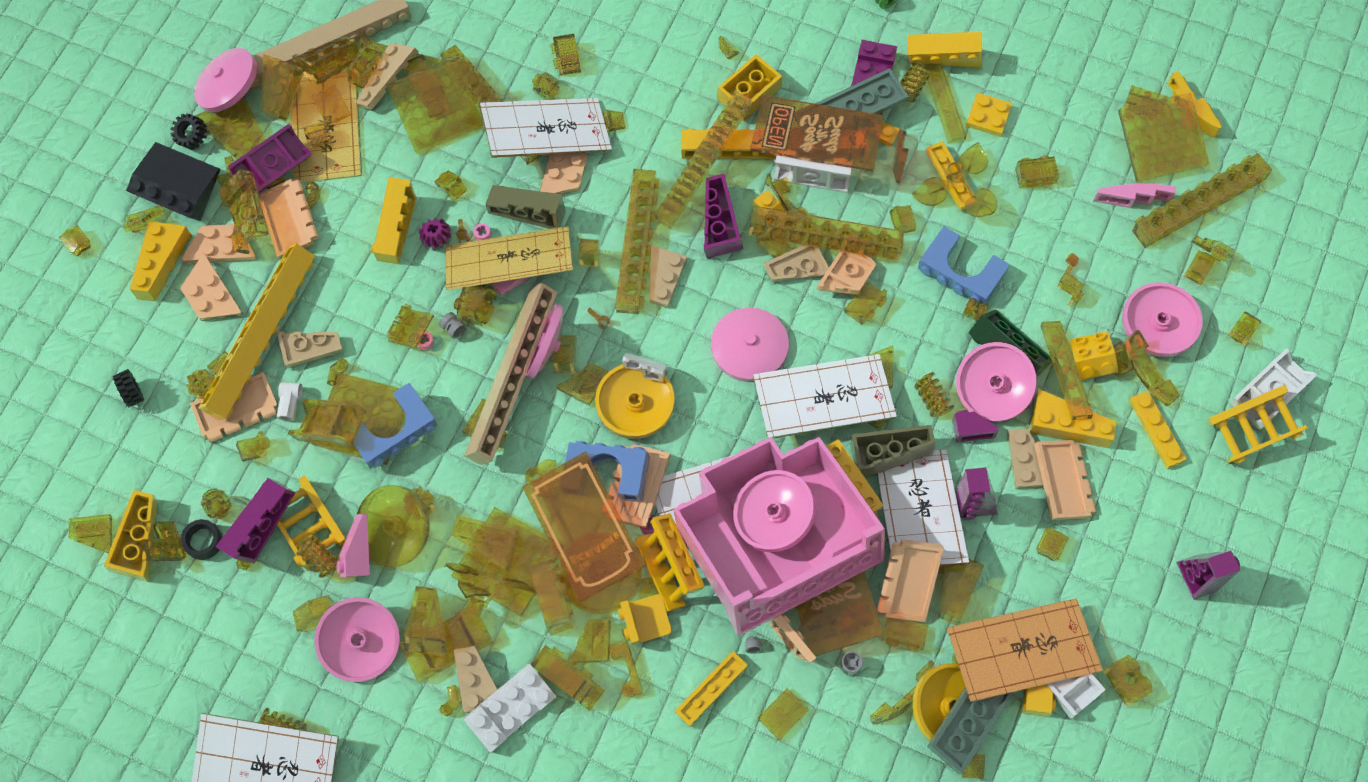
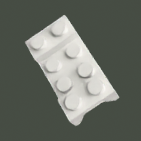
M786 149V152L777 151L774 181L847 193L853 162L850 163L846 159H834L833 165H828L825 162L816 163L810 162L807 159H796V152Z
M1286 348L1237 394L1230 404L1235 407L1286 385L1289 392L1284 395V401L1287 405L1317 374L1304 371L1292 360L1290 350ZM1271 400L1265 403V410L1270 420L1280 412L1277 404ZM1254 409L1246 411V418L1256 428L1261 430L1264 424L1258 412L1254 411Z
M528 663L466 715L463 720L491 753L515 730L556 698V695Z
M1092 674L1047 684L1053 691V696L1058 700L1057 704L1070 719L1106 690Z

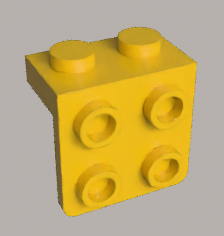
M1098 332L1093 335L1080 336L1070 340L1079 381L1119 372L1115 351L1108 332Z
M660 594L633 602L628 600L620 602L621 608L618 609L620 620H625L627 628L623 629L626 641L630 640L632 645L671 634V626Z

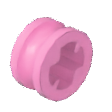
M480 223L474 227L473 232L477 241L486 242L491 238L490 227L487 224ZM485 230V235L484 233L482 236L479 235V231Z
M422 331L417 334L415 340L419 349L424 351L430 350L434 345L431 333ZM428 338L429 342L422 344L421 340Z

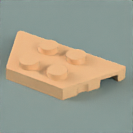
M582 151L550 152L540 191L562 195L567 192L580 191L588 160L587 154Z
M239 224L201 226L182 257L184 264L197 263L203 254L206 255L210 263L256 260V256Z
M850 235L819 282L817 290L858 295L876 267V263L867 255L863 247H858L852 235Z
M203 254L180 287L201 321L212 318H226L225 316L243 315L206 255Z
M784 613L768 621L769 625L795 657L803 661L807 660L809 664L816 659L815 655L802 641L804 640L802 634L797 629H792L789 625L791 622Z

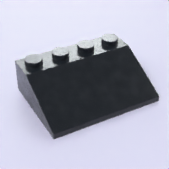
M155 142L132 173L126 191L188 218L201 221L221 169Z

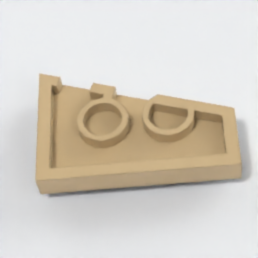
M815 240L763 264L771 282L822 277L829 269Z
M651 245L650 303L665 308L669 307L686 264L687 256Z
M277 332L286 368L343 352L338 332Z
M1029 429L1008 430L1007 436L1015 489L1044 487L1034 447L1035 441Z
M476 646L454 649L464 713L474 710L497 690V686L491 678Z

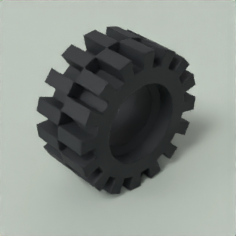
M188 113L186 115L181 114V117H176L177 122L173 121L172 124L175 126L170 129L174 131L170 133L174 137L172 140L177 145L188 149L200 147L199 143H204L202 139L207 138L204 133H208V130L204 129L207 127L203 123L204 121ZM192 125V134L188 138H186V129L188 126Z
M129 369L113 375L114 384L128 407L144 401L141 389Z

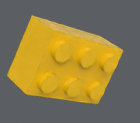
M755 54L717 88V100L744 122L782 88V75Z

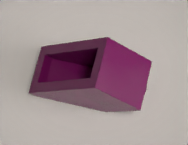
M958 411L952 419L956 443L996 438L999 432L998 427L975 411Z

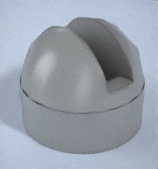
M750 636L746 639V652L757 653L762 650V644L758 637Z

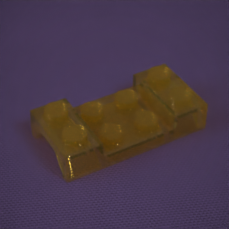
M239 169L221 188L220 196L223 206L230 207L236 230L231 236L234 250L238 253L249 254L248 243L255 237L266 236L268 229L253 172Z
M303 399L302 404L306 416L301 427L289 430L288 435L303 442L323 440L332 441L337 445L351 446L367 410L357 403Z
M472 603L456 612L455 616L420 635L417 633L405 639L399 645L417 681L420 683L455 664L454 649L476 646L479 651L494 642L475 605Z

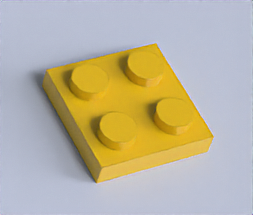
M977 92L966 126L1001 137L1012 103Z

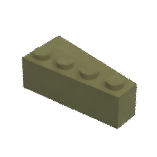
M493 185L485 204L489 214L559 231L566 213L562 194Z
M932 425L852 434L850 447L854 463L863 476L867 478L933 454L935 439Z

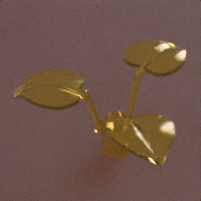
M979 142L968 148L959 157L957 162H953L948 166L947 171L949 175L946 176V184H944L942 179L932 177L921 183L912 193L918 202L934 206L942 203L947 198L945 190L948 189L950 180L954 183L962 182L971 196L965 203V209L969 215L984 217L992 215L997 209L995 195L990 190L982 188L974 194L965 180V174L968 175L969 172L979 174L988 165L987 155Z
M445 563L444 566L455 572L466 574L470 578V583L458 581L457 585L468 601L464 614L473 618H480L483 607L487 608L488 603L502 586L508 585L513 588L528 590L535 596L537 594L527 583L503 577V580L490 593L488 590L473 584L474 575L479 576V572L473 567L459 563Z

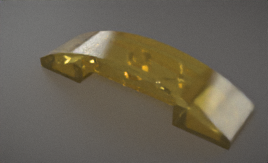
M1138 329L1125 339L1130 363L1149 392L1165 406H1169L1180 394L1170 379L1164 381L1145 351L1149 345Z
M932 660L916 673L917 682L928 670L934 668ZM916 686L892 708L886 702L870 715V722L873 725L887 722L907 711L913 706V695Z

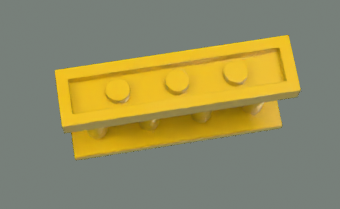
M1286 385L1207 419L1210 427L1216 425L1217 428H1220L1233 454V457L1227 459L1228 463L1234 461L1236 465L1247 460L1245 456L1290 436L1293 440L1304 435L1302 431L1306 430L1307 426L1297 427L1284 401V395L1289 392ZM1271 400L1277 404L1290 432L1281 436L1278 435L1265 410V403ZM1254 409V411L1258 412L1271 440L1259 444L1246 418V411ZM1235 417L1236 420L1238 419L1252 446L1251 449L1242 453L1227 426V420Z
M838 439L827 445L828 450L879 520L880 517L876 511L883 508L884 505L840 440Z
M304 475L298 479L302 486L296 491L290 504L303 496H309L311 502L308 503L309 506L283 522L280 520L277 525L296 554L293 558L299 567L303 566L309 571L311 568L306 561L333 544L337 545L339 543L343 547L346 538L310 481ZM319 512L321 515L319 522L291 538L286 530L287 528L311 513ZM323 528L330 529L332 533L329 535V538L301 554L296 546L297 544Z
M671 513L653 517L650 522L655 531L652 534L634 539L658 593L662 596L667 612L686 606L682 598L683 594L693 593L705 587ZM658 539H659V541H660V543H661V546H662V548H663L662 551L660 550V548H659V546H658V544H657V540H658ZM666 558L668 559V561H669V563H670V565H671L670 570H669V567H668V565H667V563H666V561H665ZM674 576H676L679 582V587L675 583Z

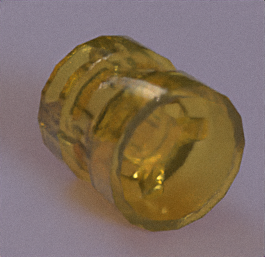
M970 297L963 315L973 316L978 321L985 314L989 304L979 303L976 299Z

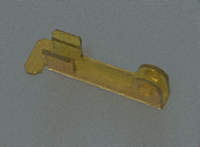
M768 173L765 178L766 185L771 187L793 225L804 222L808 211L803 207L794 208L785 193L790 192L789 188L792 187L788 178L784 177L772 183V177Z
M621 629L625 641L609 645L608 648L613 660L625 657L630 680L623 684L621 691L624 696L630 698L642 694L643 689L628 641L625 638L624 630Z

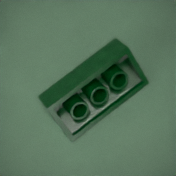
M996 309L982 315L968 332L972 339L981 345L1002 342L1017 347L1031 360L1037 377L1054 361L1051 356Z

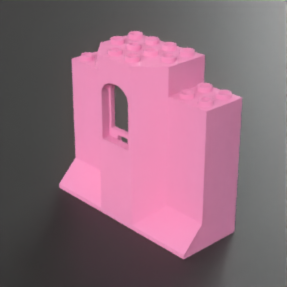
M772 437L759 441L748 449L741 450L729 458H724L719 463L706 467L699 472L702 494L687 503H681L677 508L673 509L676 526L683 541L724 605L737 636L756 628L884 561L885 528L820 437L809 440L804 445L791 449L784 455ZM773 470L788 471L800 477L812 491L816 504L814 522L807 535L793 547L779 552L758 550L749 545L736 529L733 517L736 498L746 483L755 476Z

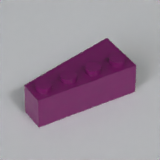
M720 174L706 178L704 252L707 259L743 249L725 175Z
M987 468L965 469L955 492L960 518L972 520L977 516L998 515L994 490Z
M267 478L216 547L234 559L255 564L296 492L276 480Z
M1231 550L1198 554L1176 562L1193 600L1217 592L1240 571V562Z

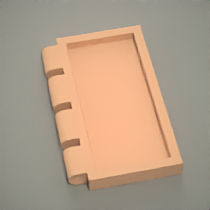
M289 179L258 194L279 259H282L288 246L297 243L303 248H307L314 244V240L319 238L316 227L313 225L314 221L305 194H303L304 190L300 180L292 181Z
M264 372L251 377L250 381L246 385L244 384L241 390L243 391L242 396L238 401H235L232 406L234 408L233 412L226 419L217 420L200 410L199 406L204 397L190 403L202 436L205 439L208 438L209 442L212 443L224 438L223 431L228 436L242 430L241 423L247 428L261 422L260 415H262L264 420L277 415L276 408L279 406Z
M1074 440L1036 442L1034 447L1051 520L1086 519L1091 517V514H1095L1093 498H1087L1092 496L1089 480L1083 479L1088 476L1084 460L1078 461V459L1083 458L1080 444H1074Z
M632 444L631 447H625L632 449L633 447H642L647 450L650 456L642 502L622 500L618 494L622 477V466L619 463L614 478L620 481H612L607 496L613 498V500H606L617 522L647 529L671 455L667 452ZM604 504L602 513L608 515L609 520H613Z
M901 539L900 543L894 542L892 544L890 558L892 559L888 561L885 574L888 578L884 579L881 591L883 596L879 600L878 612L884 613V616L888 618L926 622L944 550L943 545Z

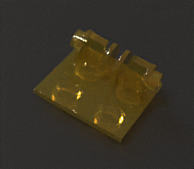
M408 304L401 306L398 313L399 316L395 317L397 321L394 320L387 331L388 341L417 348L434 314L411 310L412 307Z

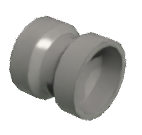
M453 312L447 313L439 322V326L443 330H447L448 335L452 339L458 338L466 329V324L463 321H459Z
M855 651L845 653L840 665L842 672L847 676L857 675L862 668L863 659Z

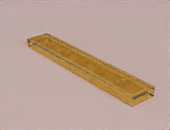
M921 64L947 142L952 143L966 140L967 136L942 64Z
M1061 321L1042 322L1040 327L1072 420L1092 419L1093 412Z

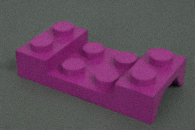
M861 40L851 86L889 68L893 70L897 46Z
M287 124L228 165V170L248 196L253 198L278 178L311 157L312 152L300 141L292 126Z

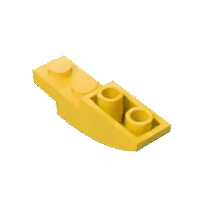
M1179 71L1172 73L1168 85L1173 91L1170 101L1174 107L1194 127L1213 138L1217 137L1222 126L1220 120L1212 112L1210 104L1205 101L1204 97L1196 99L1195 93L1190 90L1185 77Z

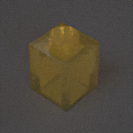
M580 238L578 251L580 266L599 267V240Z
M1198 250L1184 277L1201 285L1216 259L1210 254Z

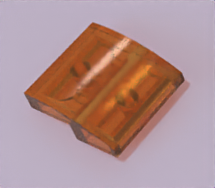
M900 129L893 157V173L897 183L901 181L909 149L903 148L907 131Z

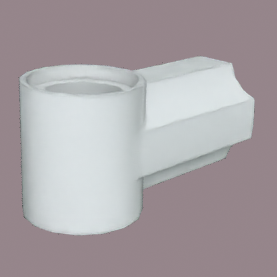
M280 383L278 390L280 401L277 412L279 420L286 422L295 420L298 401L301 400L303 394L301 383Z

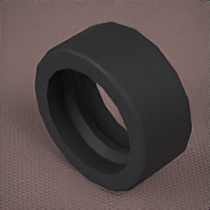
M194 520L182 531L180 538L181 546L194 559H210L220 550L216 545L222 539V533L209 520ZM200 529L210 530L213 534V541L210 546L201 551L193 549L190 541L194 533Z

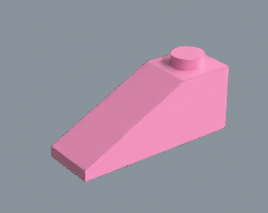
M367 513L356 514L339 554V561L336 564L340 577L370 575Z

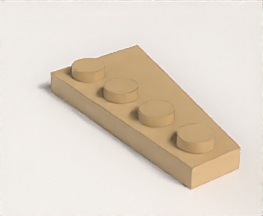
M390 43L371 77L368 79L363 91L360 93L356 104L359 107L372 110L386 93L385 88L396 81L398 72L401 69L405 70L409 65L407 61L412 55L415 57L419 51L414 47Z

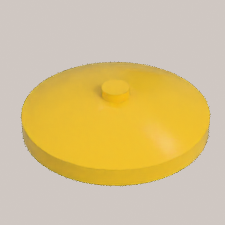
M623 364L615 367L602 378L595 396L596 410L604 426L612 433L629 439L645 438L660 431L670 420L675 403L673 387L666 375L663 382L645 379L643 371L624 368Z
M948 663L931 668L920 678L913 695V713L920 731L929 741L966 687L958 664Z

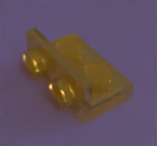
M867 282L860 293L844 308V312L861 325L866 320L869 322L875 315V310L878 307L881 308L886 303L887 290L883 289L880 291Z
M887 617L882 641H886L887 645L898 647V645L905 646L907 650L912 652L923 651L929 625Z

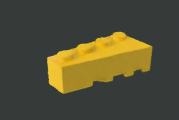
M982 32L908 35V63L982 68Z
M388 177L376 241L372 246V253H374L377 261L399 264L417 200L411 180Z
M149 221L129 289L136 299L157 300L167 282L166 278L170 271L173 272L176 266L175 262L179 255L182 256L187 241L190 242L192 234L186 226Z
M1038 389L1033 402L1029 430L1031 434L1061 440H1074L1077 443L1109 448L1114 441L1116 421Z
M133 489L104 567L109 572L149 582L158 504L154 495Z

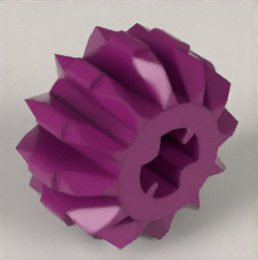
M436 217L433 221L428 219V223H422V228L419 229L421 242L425 247H432L434 250L438 246L443 248V244H449L448 239L452 238L449 224L445 220H439Z

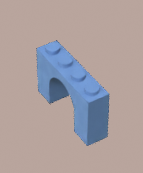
M943 226L920 259L918 269L924 275L936 279L941 285L950 287L956 294L967 297L973 304L984 307L1006 275L1010 264L993 255L979 274L971 277L956 274L948 264V257L957 246L960 235Z
M410 383L393 392L397 403L406 414L405 425L395 436L380 438L373 435L359 415L342 425L343 430L370 469L379 467L384 463V460L390 456H396L401 452L402 448L416 443L419 437L431 433L438 426L435 418Z
M584 441L569 442L563 472L580 462L583 466L588 463L590 469H592L599 462L615 461L622 466V477L618 492L621 499L642 502L650 461L647 450L642 447L626 448L623 445H614L612 447L603 443L592 445ZM579 466L562 476L560 488L564 494L584 496L589 474L587 468L581 470Z

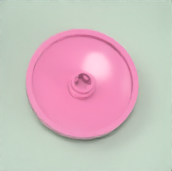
M233 48L215 57L204 68L196 82L194 97L197 104L207 112H220L237 103L250 89L256 77L257 62L254 56L243 48Z
M1156 282L1141 286L1130 295L1122 312L1123 328L1130 341L1140 350L1160 357L1175 356L1187 351L1198 339L1203 325L1202 313L1195 299L1182 288L1169 283Z
M555 303L548 316L526 373V377L534 379L543 369L553 351L557 353L561 342L558 339L563 321V306Z
M741 308L728 313L718 322L711 338V351L716 364L726 375L739 381L755 382L753 374L779 370L788 355L789 338L784 325L770 312L758 308Z
M992 342L978 346L963 359L956 376V388L961 402L968 411H975L988 421L1001 422L1017 417L1028 408L1036 393L1037 375L1031 360L1020 349L1007 343Z
M783 470L767 471L752 478L739 492L733 510L734 523L740 536L752 547L765 552H779L793 547L807 535L815 519L816 504L812 491L800 477Z
M363 597L344 599L331 606L321 617L314 637L315 651L322 666L333 676L349 682L367 681L382 674L395 659L400 642L398 625L390 611L379 602Z

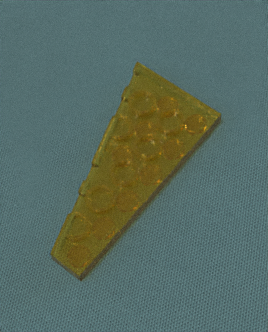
M245 96L233 106L223 111H204L195 115L206 124L207 127L204 129H207L208 133L236 160L266 140ZM281 176L266 188L270 189L285 182L284 176Z

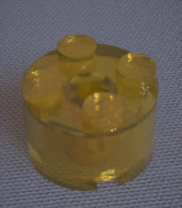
M480 285L463 287L459 298H456L454 302V309H457L458 318L482 326V323L487 324L494 312L495 306H492V300H496V293L493 289Z

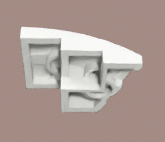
M626 353L622 360L624 368L643 371L645 379L663 382L664 376L668 373L669 369L668 364Z

